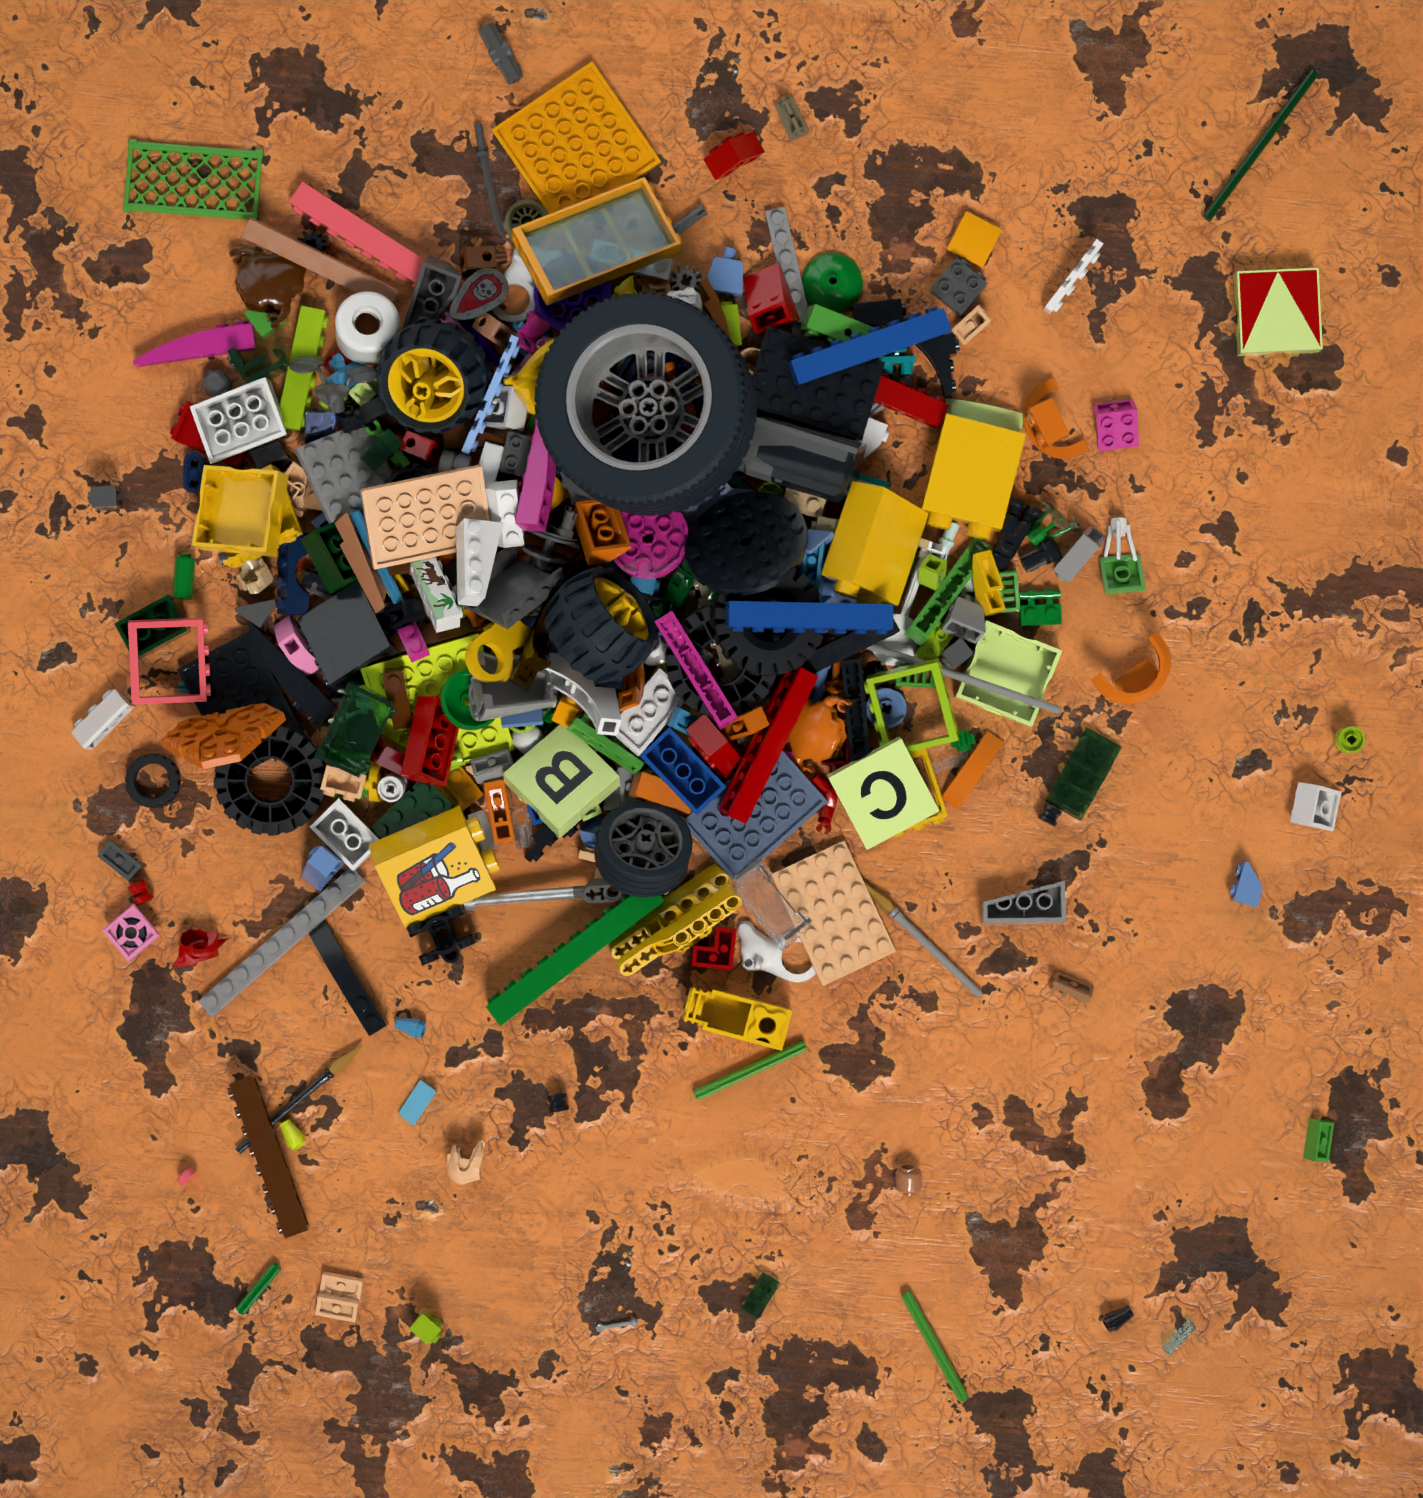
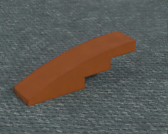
M705 278L700 281V286L709 301L704 303V308L731 339L718 297L708 279Z

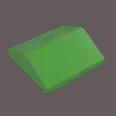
M1132 554L1121 555L1119 560L1116 556L1099 558L1101 583L1105 595L1146 591L1140 554H1136L1137 561L1133 560Z

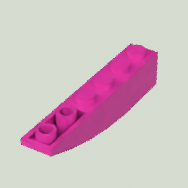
M535 418L536 426L531 437L532 445L527 456L528 464L523 475L522 492L519 494L518 511L515 513V524L523 531L546 532L554 494L556 464L543 444V438H541L537 426L538 420Z

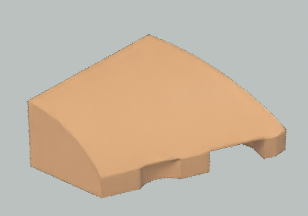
M292 462L284 474L289 476L287 490L295 513L302 517L308 479L303 468Z

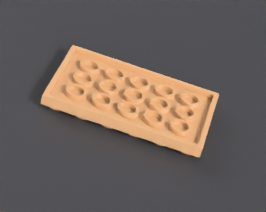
M480 464L360 489L374 570L457 552L456 527L464 518L490 521L483 470Z
M845 840L770 875L821 986H825L896 952Z

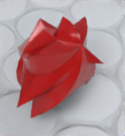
M190 928L186 932H182L178 943V957L173 967L189 965L195 967L200 961L219 956L217 949L229 938L218 939L217 929L205 933L201 929L195 930Z

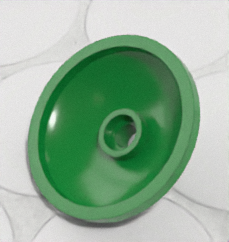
M825 253L817 256L807 265L803 273L802 284L805 298L811 306L817 304L834 312L841 313L850 309L852 304L858 301L862 292L863 279L859 267L852 259L840 253ZM835 278L837 280L836 284H830L829 279Z
M464 669L451 675L444 683L440 695L441 707L447 719L455 726L470 731L480 730L491 724L495 718L484 721L473 719L470 707L464 704V699L469 701L468 689L469 685H471L472 675H470L469 669Z

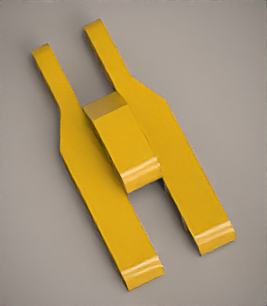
M719 864L709 866L667 895L663 903L609 944L612 957L618 959L617 967L622 975L630 976L658 956L674 951H686L709 935L714 925L740 908L742 900L737 890L733 886H728L730 878Z

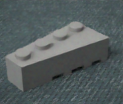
M1065 881L983 902L981 904L982 925L1064 924L1066 922Z

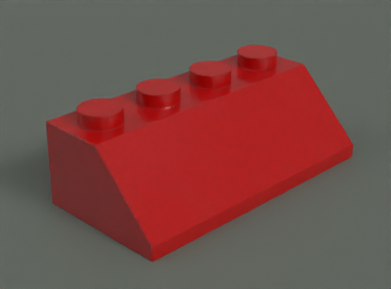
M418 696L400 775L415 782L444 788L448 781L459 727L447 719L442 710L440 698L437 696Z

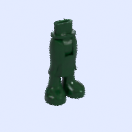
M686 557L672 572L668 585L663 590V597L660 600H653L649 603L656 617H662L673 611L680 623L682 608L686 603V597L695 580Z

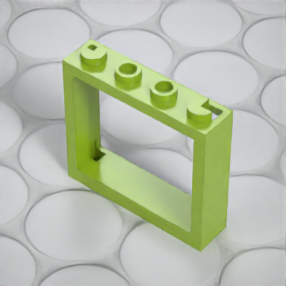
M939 658L867 675V682H864L866 694L870 693L872 701H869L871 713L876 715L877 720L874 721L876 732L881 734L880 746L889 742L890 739L875 683L932 670L948 735L906 744L905 746L908 752L959 740V732Z

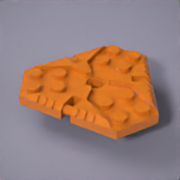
M252 704L232 710L229 709L226 710V713L222 714L216 712L181 721L173 730L167 732V735L161 739L162 747L179 757L184 756L185 760L201 769H207L242 761L261 743V738H267L286 718L284 712L268 704Z

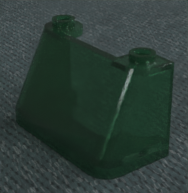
M353 679L348 682L344 690L346 695L342 697V702L328 733L324 737L321 747H318L314 757L359 778L362 774L366 775L369 771L371 755L388 719L393 718L397 708L394 707L395 702Z

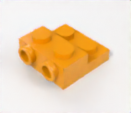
M462 766L449 772L446 788L459 801L457 806L460 805L462 811L466 810L484 795Z

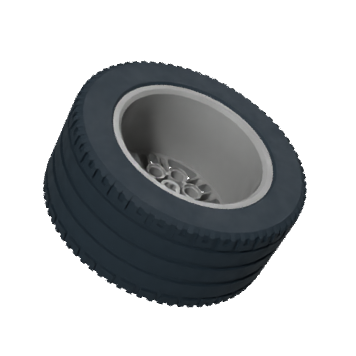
M633 292L621 294V297L612 296V298L604 299L602 303L597 302L595 305L589 306L585 312L581 311L579 315L572 318L573 321L570 324L567 323L563 330H560V335L555 337L553 343L550 344V350L544 355V360L541 362L542 368L539 369L536 380L538 385L535 387L534 401L536 405L534 406L536 420H538L537 426L540 436L543 438V444L556 466L570 481L593 499L610 508L635 515L672 514L671 512L673 511L677 513L689 509L691 505L694 507L704 502L707 497H712L713 494L720 490L719 488L722 485L725 486L731 480L732 474L736 473L740 465H742V459L746 457L751 445L749 443L750 440H753L755 432L754 423L757 420V400L753 379L747 363L736 345L725 331L705 312L686 301L660 293L654 295L652 292H639V294ZM649 350L655 352L653 377H648L646 352ZM670 352L681 356L692 364V368L671 382L665 381V353ZM635 354L637 364L636 381L630 384L609 371L621 359ZM701 376V384L684 394L680 393L679 390ZM601 380H604L622 390L623 395L618 397L599 388L598 385ZM664 386V392L661 395H656V389ZM644 387L643 394L640 396H636V391L639 388ZM704 395L700 419L685 412L686 404ZM593 399H600L619 408L620 414L600 427L594 428L592 421ZM675 403V409L672 412H666L667 405ZM630 405H634V411L631 414H626V409ZM649 405H651L653 408L652 412L648 411L647 407ZM664 421L665 428L658 431L656 425ZM638 423H645V427L642 431H636V425ZM682 423L695 428L691 435L680 429ZM623 427L624 432L606 445L600 443V439ZM674 437L684 443L674 452L667 455V440ZM633 438L639 441L638 462H627L612 457L611 454ZM651 443L656 445L657 460L649 461V444Z

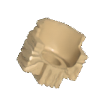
M262 556L258 559L244 562V565L241 566V571L236 574L242 588H244L243 590H248L250 594L260 593L274 579L266 560L264 561Z

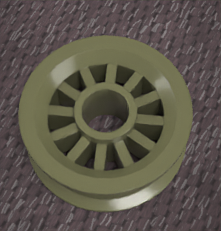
M521 200L513 204L505 216V228L510 239L513 228L522 225L525 219L533 221L539 215L541 217L548 215L546 209L540 203L533 200ZM550 229L537 233L533 237L526 238L530 247L543 242Z

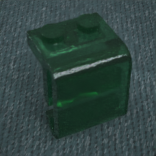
M235 347L227 351L230 355L227 360L231 367L240 373L242 379L247 384L264 377L271 380L288 370L290 359L281 349H273L274 354L279 359L273 364L264 354L246 364Z

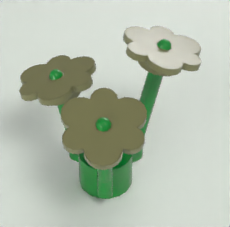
M1042 499L1041 501L1044 504L1042 508L1045 511L1032 524L1031 530L1027 534L1030 541L1037 546L1070 530H1073L1074 533L1078 531L1080 535H1082V532L1079 528L1080 524L1077 523L1073 514L1071 515L1073 520L1070 521L1069 526L1065 516L1059 510L1054 509L1053 505L1048 504ZM1049 513L1052 516V523L1045 528L1042 525L1038 527ZM1054 526L1060 527L1062 529L1047 536V531H1049Z

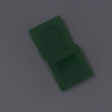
M388 428L359 458L375 472L403 442Z
M762 1272L742 1305L741 1310L759 1319L780 1282Z

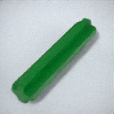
M272 1263L238 1304L236 1307L237 1312L245 1315L281 1271V1267L278 1264Z

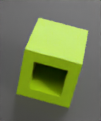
M928 554L919 567L918 583L936 591L946 577L947 561Z

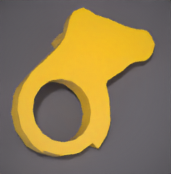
M520 620L509 629L494 622L487 624L483 628L484 632L475 637L466 648L465 660L469 672L476 679L484 683H493L498 680L506 682L513 671L512 651L524 645L532 628L523 624ZM481 645L490 647L496 654L498 666L494 674L485 672L478 662L477 654Z

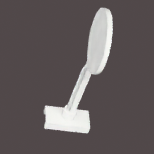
M922 538L918 545L921 548L918 555L919 559L900 613H893V618L900 631L876 643L914 656L919 645L904 633L913 622L908 615L919 587V567L928 554L937 553L945 555L947 549L945 546ZM872 651L876 659L886 665L898 666L906 663Z

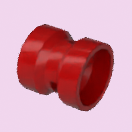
M146 879L127 887L134 896L133 901L136 906L154 899L152 892L148 890Z

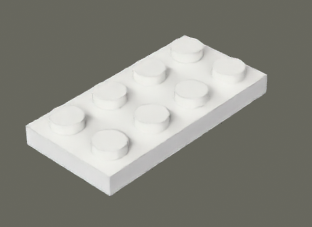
M659 668L646 682L640 704L620 713L622 720L616 737L637 756L641 755L667 724L675 707L680 708L684 703L673 690L668 675Z

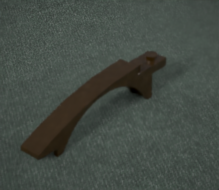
M582 546L578 548L563 572L565 582L584 570L598 566H588ZM554 594L547 599L522 646L524 650L509 681L525 691L530 689L537 672L549 668L551 664L549 658L551 640L544 625V612Z

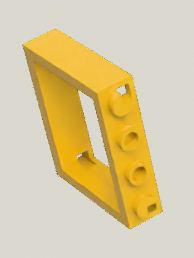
M926 748L909 752L912 759L921 756L939 813L933 814L907 828H913V831L925 828L924 824L932 822L933 825L945 822L944 817L948 816ZM905 830L894 835V838L905 835Z

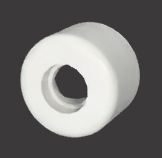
M364 291L349 296L340 305L335 317L337 345L348 359L358 364H378L385 346L400 331V317L395 305L387 297L376 292ZM362 313L373 315L380 325L379 330L371 335L359 333L355 327L357 317Z

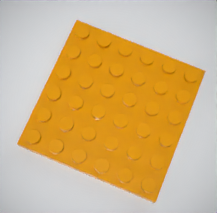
M592 61L491 129L548 214L631 183L661 163V160ZM581 217L566 222L567 227Z

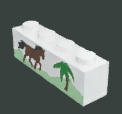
M436 557L410 562V573L434 629L438 633L460 627V618H463L461 607L455 603V593L449 589L448 577L442 573L441 561H437Z

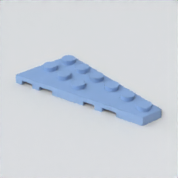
M512 334L461 450V453L468 456L470 451L474 453L479 442L475 439L478 433L483 434L487 424L484 422L486 414L491 415L495 404L492 403L494 396L499 397L504 385L501 383L502 377L508 376L512 365L509 364L511 357L515 359L520 346L517 345L519 338Z

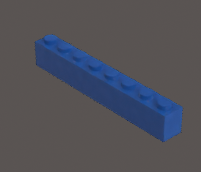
M937 306L925 310L926 314L919 316L918 313L907 316V321L900 323L898 319L887 323V328L881 329L880 326L869 329V334L864 336L860 332L849 336V341L842 342V339L831 342V347L823 349V346L811 349L812 354L804 356L802 352L791 356L793 360L787 363L795 386L951 332L945 309L938 310Z
M728 601L725 603V628H731V632H744V628H752V632H764V629H772L774 633H784L785 629H793V633H805V629L813 630V633H826V630H834V634H846V630H854V634H867V631H875L877 635H885L887 631L893 630V604Z

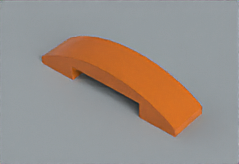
M643 663L636 670L623 677V692L618 694L620 712L639 705L642 700L645 687Z
M987 731L943 793L942 799L958 809L1004 742Z

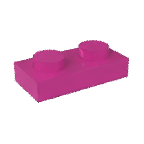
M416 622L397 629L411 663L430 655Z

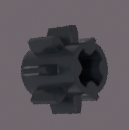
M874 660L868 662L863 667L864 681H866L867 675L887 671V666L882 665L881 661ZM883 682L875 683V686L881 685Z

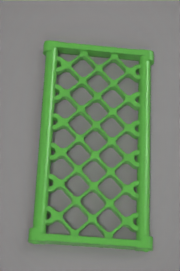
M129 139L123 212L141 211L249 220L251 217L259 220L258 209L264 149L242 150L138 141V139ZM134 149H139L142 157L133 163ZM151 150L159 151L162 155V159L156 164H152L147 158ZM171 152L180 153L182 161L176 166H172L168 161ZM192 154H200L203 160L196 168H193L188 162ZM212 155L220 156L223 161L222 165L217 169H213L208 164ZM232 157H239L243 162V165L237 171H233L228 165ZM145 159L149 162L151 168L142 174L136 166ZM252 159H257L256 173L249 167ZM163 161H167L171 166V170L165 175H161L157 170V166ZM183 163H187L192 169L185 177H182L177 172V168ZM204 164H207L212 173L203 179L197 173V170ZM224 166H227L232 171V175L226 180H222L217 174ZM246 167L251 171L252 177L243 182L238 177V173ZM132 169H136L140 174V177L134 183H131ZM155 170L160 175V179L151 185L146 180V175ZM172 172H176L181 178L174 186H170L166 181V177ZM195 173L201 179V182L196 187L191 188L186 179ZM213 175H216L221 180V184L215 189H211L206 183ZM233 177H237L241 182V186L235 191H231L227 186V182ZM256 178L255 193H252L247 184ZM141 180H145L149 184V189L143 194H140L135 189V185ZM165 181L170 189L161 196L155 190V187L160 182ZM181 183H185L190 188V191L184 197H180L175 191ZM204 184L208 187L210 193L201 199L195 191ZM222 186H225L230 191V195L224 200H220L216 195V191ZM242 188H246L251 194L244 202H241L236 197V193ZM131 189H134L138 194L135 203L130 202ZM151 190L159 197L155 204H147L144 196ZM171 192H174L179 198L175 206H168L164 201V198ZM190 194H195L199 199V203L195 208L187 207L185 199ZM214 195L219 200V205L216 209H207L205 201ZM231 197H235L240 203L236 211L227 210L225 202ZM251 199H254L253 212H248L245 205Z

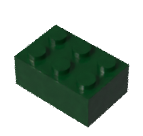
M168 594L114 623L129 651V620L179 619L184 617L172 596ZM137 628L139 660L190 633V628Z

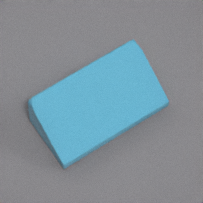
M420 1080L398 1114L414 1126L435 1096L437 1090Z

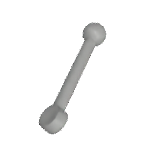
M633 1318L631 1321L608 1325L599 1323L596 1326V1330L602 1332L604 1329L628 1325L637 1326L638 1320Z

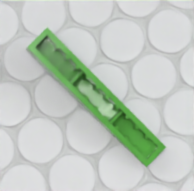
M973 539L941 585L904 634L919 646L923 644L972 577L973 554L991 550L993 547L982 539Z

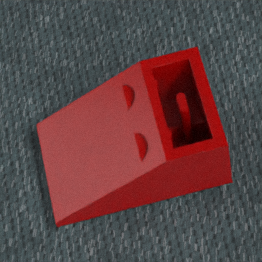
M779 262L743 277L748 315L755 335H765L767 326L780 329L800 320Z

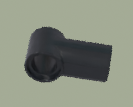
M1052 539L1038 546L1037 549L1019 557L1026 573H1029L1045 564L1048 565L1062 558L1063 555L1055 539Z

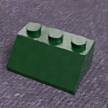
M335 522L318 528L301 539L329 594L344 589L358 580L340 547L343 539Z

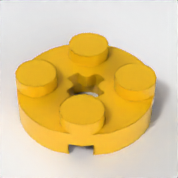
M375 761L369 762V778L365 779L364 788L369 791V801L381 802L383 799L378 793V784L384 778V775H388V769L376 764Z

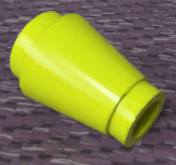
M290 1119L279 1125L287 1147L291 1148L292 1151L306 1144L305 1136Z

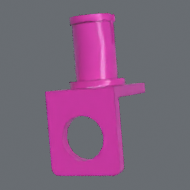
M530 310L528 311L529 314L526 313L527 323L517 332L519 346L533 355L536 352L535 341L550 328V324L539 317L537 311ZM524 340L529 343L530 347L525 344Z

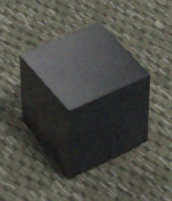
M279 438L248 450L258 469L272 464L281 470L292 464Z

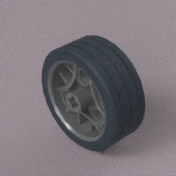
M645 800L621 804L607 814L599 828L594 855L596 867L604 880L619 892L641 898L666 894L676 888L686 874L692 853L693 841L691 831L681 816L667 806Z

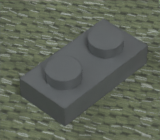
M109 840L97 855V857L128 881H131L143 866L112 840Z

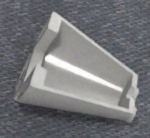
M478 651V662L481 668L489 674H494L498 666L497 657ZM513 661V671H514V669H515V667H516V665H517V662H514V661ZM543 670L537 672L530 689L527 691L509 681V679L506 682L498 680L493 683H484L472 675L471 685H469L468 689L471 715L476 721H484L550 707L555 708L557 698L553 693L554 683L550 679L549 672Z

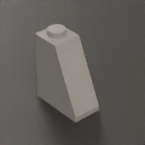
M1090 524L1053 569L1056 572V576L1062 581L1066 580L1069 583L1097 551L1106 537Z

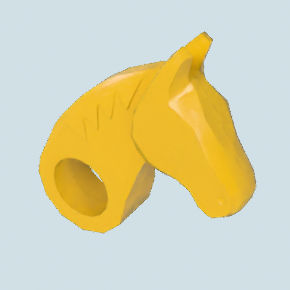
M554 339L539 348L527 360L519 372L506 376L503 379L505 385H513L517 397L523 403L528 413L534 416L536 414L534 396L535 387L538 385L536 383L538 371L542 368L541 362L544 360L545 353L549 352V346L553 343Z

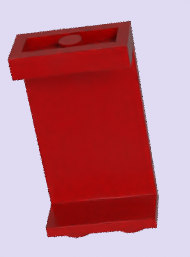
M186 401V404H182L179 409L178 415L180 418L178 422L174 423L171 428V439L207 454L190 406H193V404ZM244 451L221 461L241 469L249 451Z

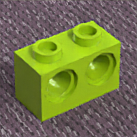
M939 621L914 656L925 661L937 659L954 635L942 631L943 623Z
M426 1308L409 1329L428 1345L431 1341L435 1343L442 1336L444 1324Z

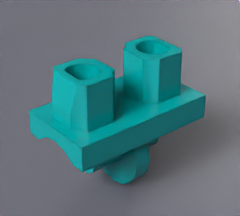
M907 348L886 354H894L892 357L878 359L885 362L882 373L889 376L893 375V365L901 364V375H912L913 364L916 362V356H899V354H907Z

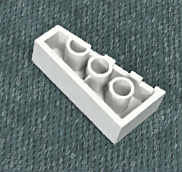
M464 518L456 527L458 605L478 606L485 599L502 530V522Z

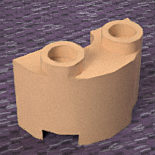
M326 765L320 789L323 790L325 795L335 797V793L343 795L344 800L355 802V798L361 799L366 775Z

